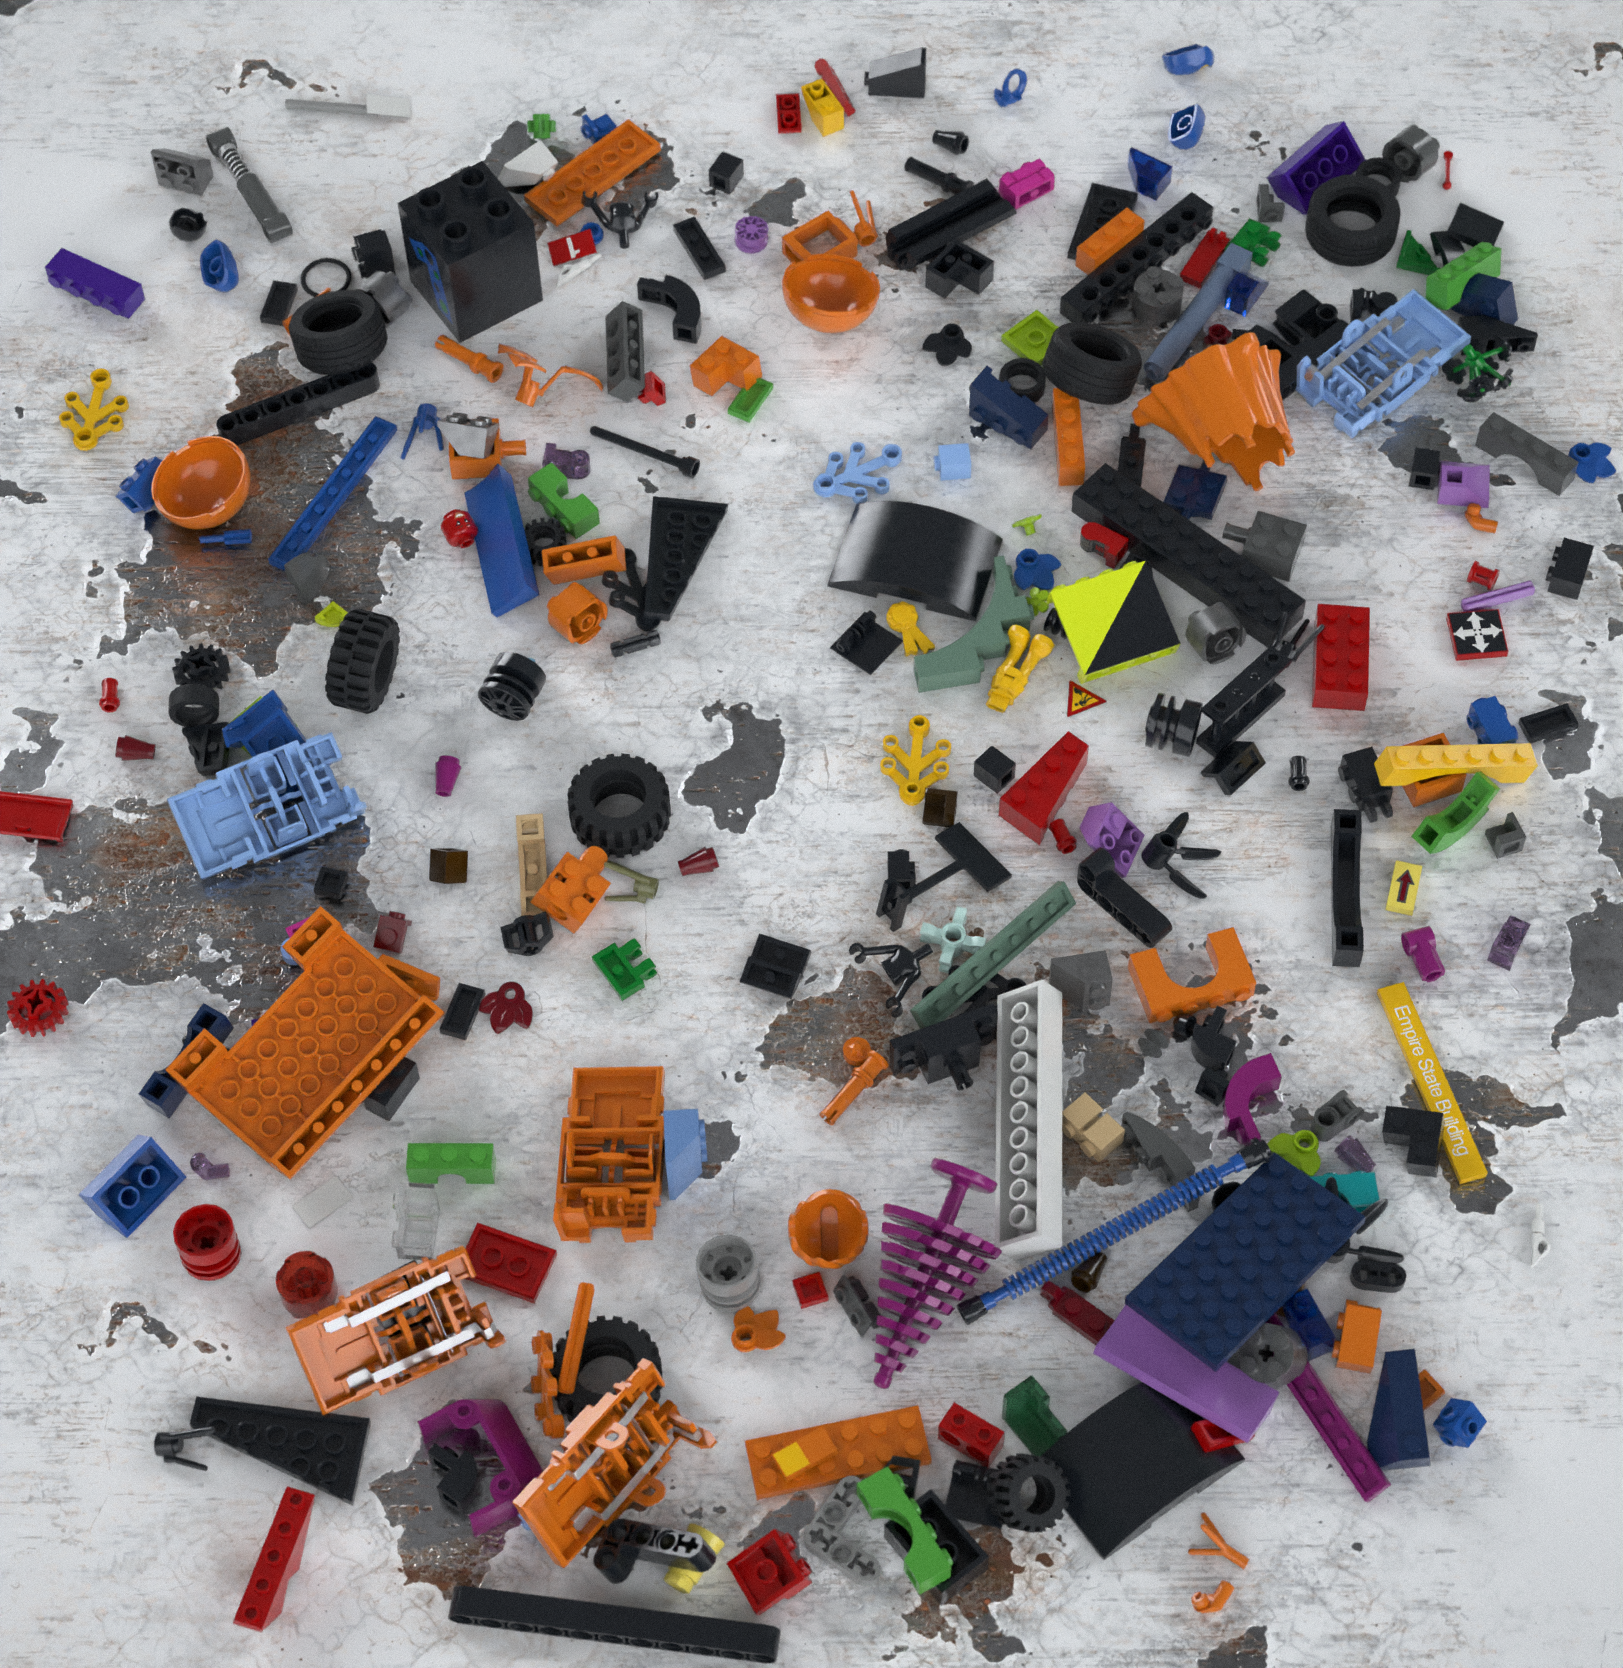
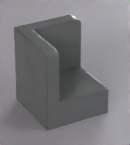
M1513 812L1507 814L1504 824L1486 829L1485 836L1497 859L1523 850L1526 835Z

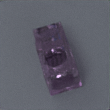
M546 443L542 461L543 467L552 462L568 479H584L590 474V456L586 451L574 450L571 452L558 450L555 443Z
M1510 915L1492 944L1487 961L1510 971L1531 924Z

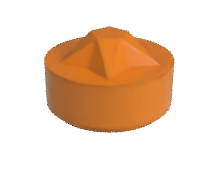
M861 1037L848 1039L843 1046L844 1060L852 1066H860L867 1058V1053L871 1050L870 1044Z

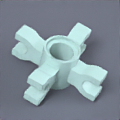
M957 906L952 923L946 924L942 929L929 923L923 922L920 942L941 945L940 972H949L954 957L960 956L964 951L974 955L986 944L987 938L966 935L964 929L967 920L966 908ZM955 938L958 941L952 942L948 939Z

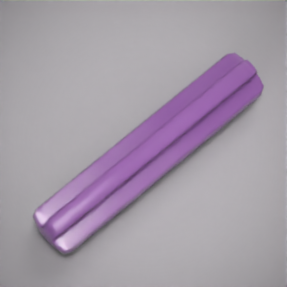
M1525 581L1462 599L1461 608L1463 612L1478 611L1534 595L1535 587L1532 581Z

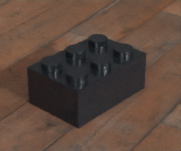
M930 1489L916 1500L921 1510L919 1516L924 1524L929 1523L937 1536L935 1542L940 1550L943 1548L947 1550L953 1562V1565H951V1577L928 1590L942 1606L988 1570L989 1556L933 1490ZM890 1520L884 1524V1538L904 1561L912 1547L911 1536L901 1524Z

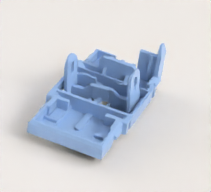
M332 732L307 739L306 743L301 745L298 740H295L271 751L260 753L251 759L217 772V779H208L196 784L195 788L167 799L201 881L229 870V868L233 870L246 865L247 861L250 860L257 864L260 860H266L325 836L328 832L332 833L336 831L335 825L339 823L343 825L357 819V816L365 814L366 803L360 801L355 788L350 789L347 785L343 787L341 792L329 766L342 760V754ZM277 754L290 786L297 785L299 791L287 793L280 798L278 795L285 793L287 790L286 779L276 757L273 756ZM246 766L247 769L244 770V778L248 784V787L252 793L255 802L260 803L265 800L271 799L270 802L263 803L252 810L250 809L249 804L253 803V799L240 772V769ZM302 796L304 801L298 803L301 812L297 804L285 810L283 809V802ZM273 806L277 813L266 817L265 825L277 850H274L262 820L255 821L253 816ZM306 823H307L308 828H309V830H310V832H311V836H309V837H308V832H307Z

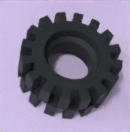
M540 518L541 522L538 523L534 519L532 520V525L529 523L525 525L524 530L533 565L537 561L538 566L543 567L542 550L567 545L564 527H561L558 521L554 524L551 518L548 519V522H545V518ZM541 538L553 540L547 546H537L534 544L536 540Z

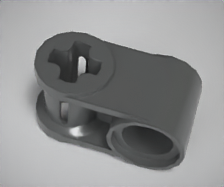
M1345 1090L1338 1092L1315 1111L1310 1131L1316 1135L1318 1141L1326 1142L1331 1140L1341 1131L1356 1123L1363 1115L1364 1109L1357 1107L1347 1097L1348 1093ZM1320 1122L1328 1123L1330 1126L1322 1125Z

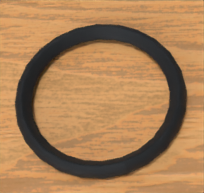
M334 258L315 260L302 271L300 278L302 288L313 297L320 293L309 289L306 284V275L311 268L318 264L334 263L345 270L346 282L337 291L346 290L352 279L349 267L342 261Z

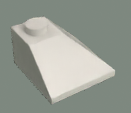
M539 140L503 166L498 180L504 187L537 184L542 179L547 181L556 173L554 170L558 161L542 141Z

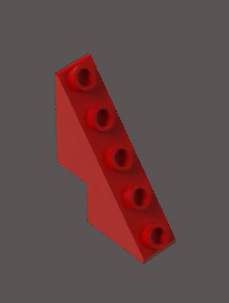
M286 1487L233 1624L262 1632L282 1613L288 1581L300 1568L315 1494Z

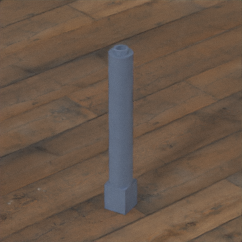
M1233 243L1228 246L1217 261L1215 271L1145 362L1143 367L1147 377L1152 380L1161 381L1167 376L1233 286L1237 287L1250 270L1253 252Z

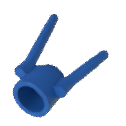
M429 403L419 405L417 416L413 419V425L400 457L402 460L405 459L418 426L419 433H423L424 430H429L434 426L439 450L442 451L444 449L442 433L437 426L438 420H441V418L437 417V408Z

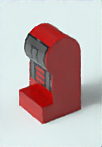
M1095 522L1083 525L1080 535L1081 548L1106 558L1105 565L1115 569L1127 553L1129 538Z

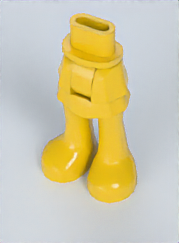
M1012 625L1008 630L1010 650L1001 666L996 669V675L992 676L991 689L988 692L989 698L986 706L1001 713H1004L1008 706L1013 705L1014 700L1024 691V687L1028 684L1029 675L1041 659L1050 655L1054 648L1053 641L1042 634H1035L1031 641L1030 633L1020 625ZM1030 644L1028 654L1018 670L1015 666Z

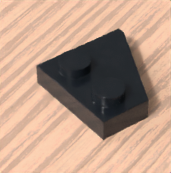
M228 722L182 727V733L189 743V751L195 758L194 763L197 771L202 776L216 775L217 772L226 769L228 766L230 748L226 747L222 731L229 724Z

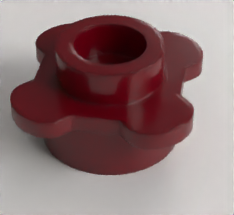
M1214 324L1208 328L1209 332L1204 337V343L1207 345H1226L1227 340L1232 336V332L1222 324Z

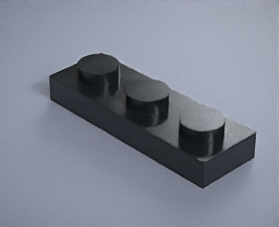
M695 216L673 224L674 233L703 280L726 272L724 262Z

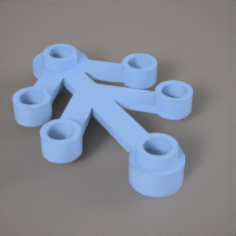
M855 442L850 446V456L844 473L835 476L837 469L843 466V455L840 452H832L828 456L826 472L820 474L813 483L814 492L821 497H831L834 494L852 497L856 504L865 503L868 499V492L864 487L852 488L842 485L852 482L873 487L878 494H886L890 489V482L887 478H876L865 474L885 465L888 467L897 466L902 460V450L896 444H888L883 447L882 456L857 466L859 460L865 456V445L861 442Z

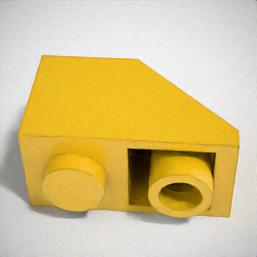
M821 78L801 86L812 122L824 137L844 129V108L824 80Z

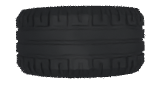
M1355 174L1334 177L1321 184L1310 198L1305 226L1307 240L1321 257L1334 264L1348 267L1372 264L1386 256L1395 244L1401 214L1398 200L1384 184L1376 179ZM1341 211H1355L1367 215L1374 220L1376 225L1366 230H1349L1339 227L1329 217Z
M354 290L333 291L312 298L295 311L289 324V333L297 360L306 369L323 375L344 374L368 365L380 356L388 339L379 304L371 296Z
M1071 322L1058 327L1053 332L1043 359L1044 373L1053 385L1075 398L1101 405L1119 404L1130 397L1142 367L1141 354L1133 343L1107 328L1083 322Z

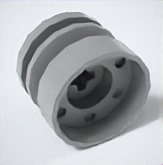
M728 1234L716 1236L708 1240L700 1248L696 1258V1267L701 1292L706 1302L716 1310L725 1312L740 1311L751 1305L758 1297L761 1288L756 1253L751 1244L742 1237Z

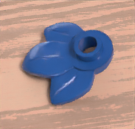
M1578 443L1569 450L1568 456L1579 462L1576 474L1587 483H1594L1596 477H1610L1616 472L1613 464L1606 458L1612 450L1608 445L1603 443H1592L1590 445Z
M1024 549L1016 557L1015 583L1021 590H1026L1031 585L1040 590H1050L1054 586L1052 571L1059 569L1061 563L1051 554L1039 555L1034 549Z

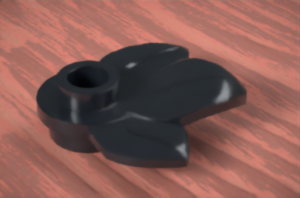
M950 323L945 325L940 333L930 334L925 339L922 349L923 351L936 352L937 362L941 366H949L956 361L958 356L968 358L972 352V345L964 338V332L961 327Z

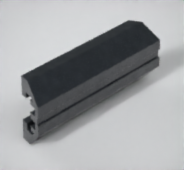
M985 179L890 228L885 237L888 257L896 264L900 271L914 268L939 255L954 239L963 242L1017 214V212L1007 200L1000 196L993 184L988 179Z

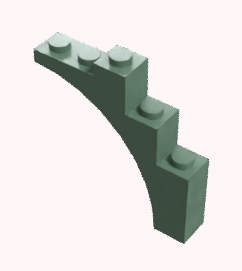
M1004 555L994 557L993 575L995 590L989 607L980 621L967 634L954 643L937 651L914 657L913 672L919 693L980 683V673L984 672L983 660L1005 657V648L1009 646V636L1007 633L1010 626L1020 625L1027 631H1030V620H1034L1032 604L1028 605L1026 596H1018L1016 585L1012 586L1011 565H1006Z

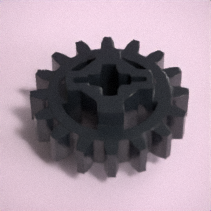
M200 643L198 649H194L191 645L189 646L190 652H180L182 659L175 658L176 666L172 667L176 685L200 684L212 689L215 687L222 689L221 681L228 682L229 680L228 673H231L227 655H223L220 648L215 651L212 644L208 648H204L203 644Z

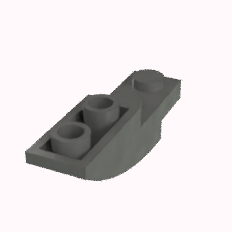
M1130 1112L1123 1114L1121 1126L1125 1129L1124 1139L1132 1143L1137 1160L1140 1164L1144 1163L1149 1172L1158 1168L1163 1181L1169 1182L1171 1186L1174 1185L1175 1187L1177 1183L1181 1182L1183 1184L1182 1181L1187 1178L1189 1180V1176L1194 1175L1195 1166L1169 1136L1137 1115ZM1199 1196L1196 1200L1191 1199L1190 1203H1185L1184 1207L1187 1212L1198 1208Z

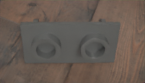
M843 1274L833 1292L836 1300L842 1305L848 1315L852 1326L856 1328L861 1337H864L870 1326L873 1329L880 1327L876 1325L877 1316L882 1315L872 1301L863 1304L862 1301L867 1300L869 1295L861 1281L855 1279L854 1276L847 1278Z

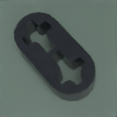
M1361 1260L1352 1266L1350 1282L1354 1287L1361 1290L1397 1293L1404 1287L1407 1276L1404 1268L1398 1264ZM1361 1270L1366 1271L1367 1280L1361 1279V1275H1359ZM1390 1273L1395 1274L1396 1283L1390 1282V1278H1388Z

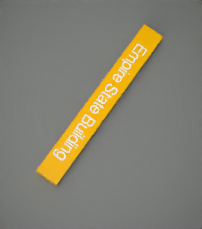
M1404 982L1379 988L1377 990L1378 998L1427 1110L1444 1114L1445 1127L1442 1145L1459 1184L1486 1177L1488 1173Z

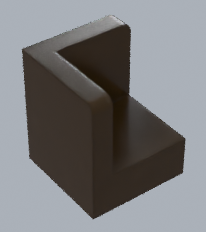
M926 788L922 823L924 825L940 827L953 826L955 824L958 791Z
M456 848L430 849V881L442 884L467 882L468 851Z

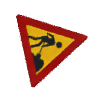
M1069 681L1068 717L1107 702L1075 682Z

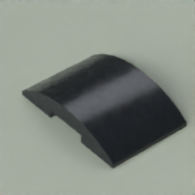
M874 501L856 504L827 585L831 588L877 598L878 593L908 599L926 604V610L976 622L993 572L994 557H997L1003 538L970 519L931 506L900 501Z
M1143 1382L1123 1392L1089 1415L1041 1455V1457L1051 1459L1055 1462L1054 1465L1062 1468L1063 1473L1061 1476H1066L1069 1482L1065 1485V1488L1070 1489V1496H1066L1065 1502H1069L1067 1509L1063 1508V1510L1103 1560L1147 1531L1155 1520L1195 1492L1199 1494L1245 1461L1243 1455L1234 1445L1205 1453L1191 1427L1195 1422L1206 1419Z

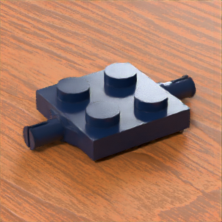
M1204 459L1200 468L1178 465L1163 503L1188 520L1191 517H1202L1212 520L1226 486L1227 475L1210 472L1211 467L1208 468Z

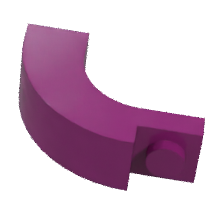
M1271 1053L1254 1058L1240 1067L1233 1075L1227 1087L1223 1106L1224 1126L1227 1132L1235 1130L1238 1142L1241 1145L1244 1144L1246 1146L1251 1143V1139L1254 1137L1261 1141L1260 1133L1249 1110V1104L1258 1096L1279 1090L1282 1076Z

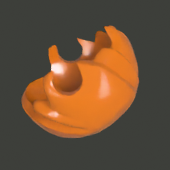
M836 1189L817 1191L809 1196L806 1201L799 1202L795 1213L789 1215L788 1236L791 1249L797 1257L803 1259L810 1266H818L824 1269H839L845 1264L853 1262L863 1252L869 1236L867 1213L865 1210H862L860 1203L854 1197Z

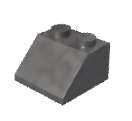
M1106 950L1051 959L1049 984L1062 992L1063 999L1081 1010H1100L1110 1005L1113 978Z

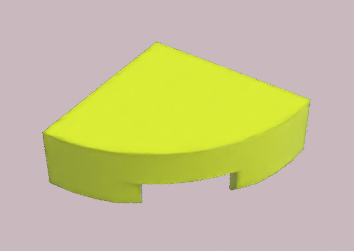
M332 601L315 616V621L322 626L339 627L348 612Z

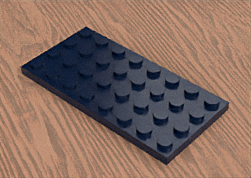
M1274 1152L1269 1157L1267 1164L1263 1163L1125 1297V1304L1216 1372L1365 1223V1216Z

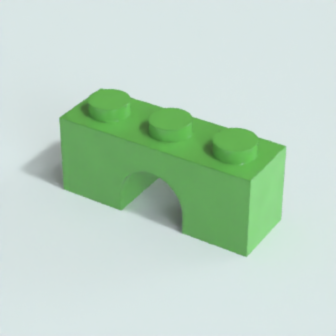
M552 462L528 477V494L534 502H539L550 518L554 517L560 523V526L564 527L565 533H570L575 539H578L600 524L598 508L583 493L573 499L562 498L569 493L567 477Z
M408 1143L406 1171L410 1184H438V1177L444 1174L460 1175L465 1178L466 1184H495L496 1156L493 1143Z

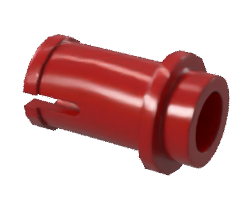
M105 678L101 682L102 697L99 700V705L103 711L111 713L115 712L120 706V700L117 698L118 681L114 678Z
M1063 819L1052 821L1048 828L1057 842V850L1063 854L1073 852L1077 847V840L1074 836H1071Z

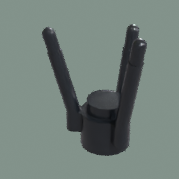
M1284 612L1272 646L1288 657L1291 662H1296L1300 654L1319 635L1325 626L1321 624L1297 649L1295 645L1310 622L1309 619H1305L1291 642L1284 640L1281 644V638L1288 618V612Z
M207 1427L180 1432H158L154 1440L155 1454L157 1456H164V1463H176L207 1471V1465L176 1457V1455L183 1451V1439L205 1437L206 1435L204 1434L213 1433L216 1429L215 1427Z

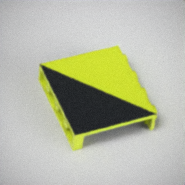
M1132 561L1115 571L1107 569L1097 577L1091 579L1088 576L1078 579L1075 584L1069 586L1065 584L1058 585L1051 590L1046 600L1047 604H1054L1080 667L1077 677L1080 684L1174 654L1181 644L1146 561L1140 563Z

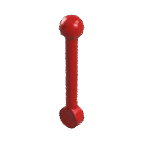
M1445 151L1443 159L1446 162L1445 181L1442 187L1445 190H1449L1452 187L1450 182V161L1453 158V153L1451 151Z

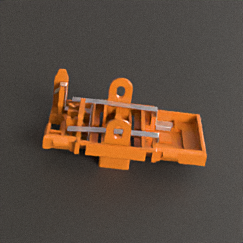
M463 1245L455 1248L454 1251L451 1249L436 1256L437 1259L429 1260L425 1256L421 1258L422 1263L418 1265L415 1262L410 1263L350 1291L351 1296L346 1298L344 1295L338 1297L340 1302L336 1303V1306L334 1304L318 1311L317 1315H310L285 1327L323 1416L353 1401L358 1402L372 1395L374 1391L384 1395L468 1355L466 1348L472 1345L474 1347L484 1342L492 1349L506 1342L504 1335L496 1328L487 1304L482 1302L472 1308L470 1306L461 1280L469 1276L473 1278L476 1276V1273ZM406 1275L411 1289H409L406 1280L402 1276ZM365 1293H367L373 1307L370 1306V1303ZM414 1298L418 1306L426 1305L427 1309L414 1317L406 1319L402 1313L416 1306ZM430 1315L432 1321L426 1323L432 1341L428 1332L422 1326L416 1325L409 1328V1325ZM376 1316L381 1321L395 1316L397 1324L376 1333L373 1329L379 1326L375 1318ZM401 1330V1333L388 1339V1344L396 1360V1363H394L387 1344L383 1343L380 1345L378 1338ZM398 1372H402L403 1374H406V1375L400 1377V1375H399Z

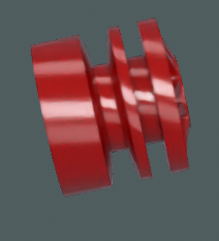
M202 1204L193 1206L182 1213L175 1223L173 1236L182 1265L188 1274L204 1281L222 1279L230 1274L239 1264L242 1252L233 1220L227 1211L217 1205Z

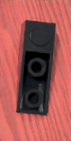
M1484 315L1459 317L1458 326L1471 336V341L1468 345H1472L1474 350L1479 351L1481 354L1495 349V336L1498 334L1509 341L1512 348L1511 353H1525L1535 349L1538 337L1537 332ZM1463 349L1460 351L1461 356L1465 355Z

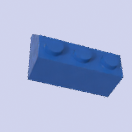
M138 1134L78 1195L97 1216L121 1235L128 1238L183 1182L186 1176L152 1137Z

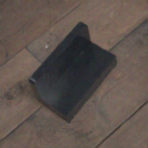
M1234 741L1200 773L1203 777L1215 778L1225 795H1232L1266 762L1254 742Z

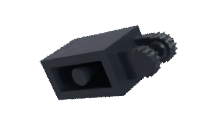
M1373 747L1342 755L1341 764L1338 767L1341 781L1346 782L1349 788L1350 800L1352 803L1357 804L1361 812H1365L1370 823L1378 820L1375 807H1380L1386 818L1393 817V810L1390 804L1393 788L1392 786L1380 785L1374 765L1378 757Z

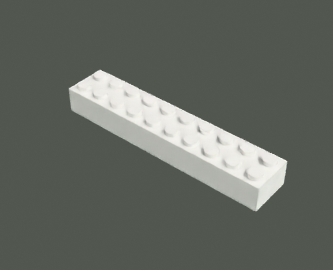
M1044 980L1000 994L997 998L995 1182L998 1185L995 1190V1247L1001 1249L1004 1255L1015 1261L1062 1247V992Z

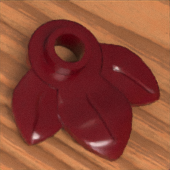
M506 982L498 991L488 993L482 999L479 1007L481 1013L490 1014V1024L496 1034L505 1031L513 1022L524 1029H528L532 1022V1007L525 1000L523 987L517 982ZM515 991L516 995L514 998L508 999L506 998L507 992Z

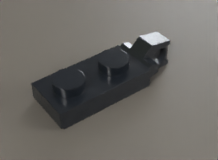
M1130 423L1129 437L1123 436L1121 438L1118 472L1141 487L1146 440L1145 438H1139L1140 427Z

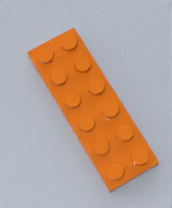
M628 119L556 171L549 180L542 181L524 195V201L558 227L585 207L581 202L584 191H586L585 195L588 198H593L594 191L597 192V197L660 152L661 144Z
M918 1405L745 1440L757 1500L837 1484L847 1476H855L859 1479L866 1478L884 1468L894 1455L921 1460L920 1466L930 1465L932 1462ZM823 1426L838 1449V1454L786 1482L773 1462L771 1454ZM892 1464L889 1466L891 1472L910 1469L909 1467Z

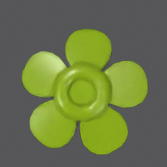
M1037 587L1032 588L1029 593L1031 597H1026L1028 605L1032 604L1034 617H1036L1039 611L1042 613L1048 611L1049 604L1045 601L1048 598L1049 592L1047 590L1040 591Z

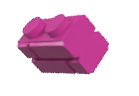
M1040 158L1033 162H1026L1018 170L1012 173L1006 172L999 179V194L1016 210L1054 190V173L1048 167L1046 168V165Z

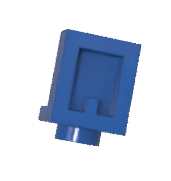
M587 114L582 116L581 132L585 139H589L593 144L617 128L616 124L607 114L592 121Z

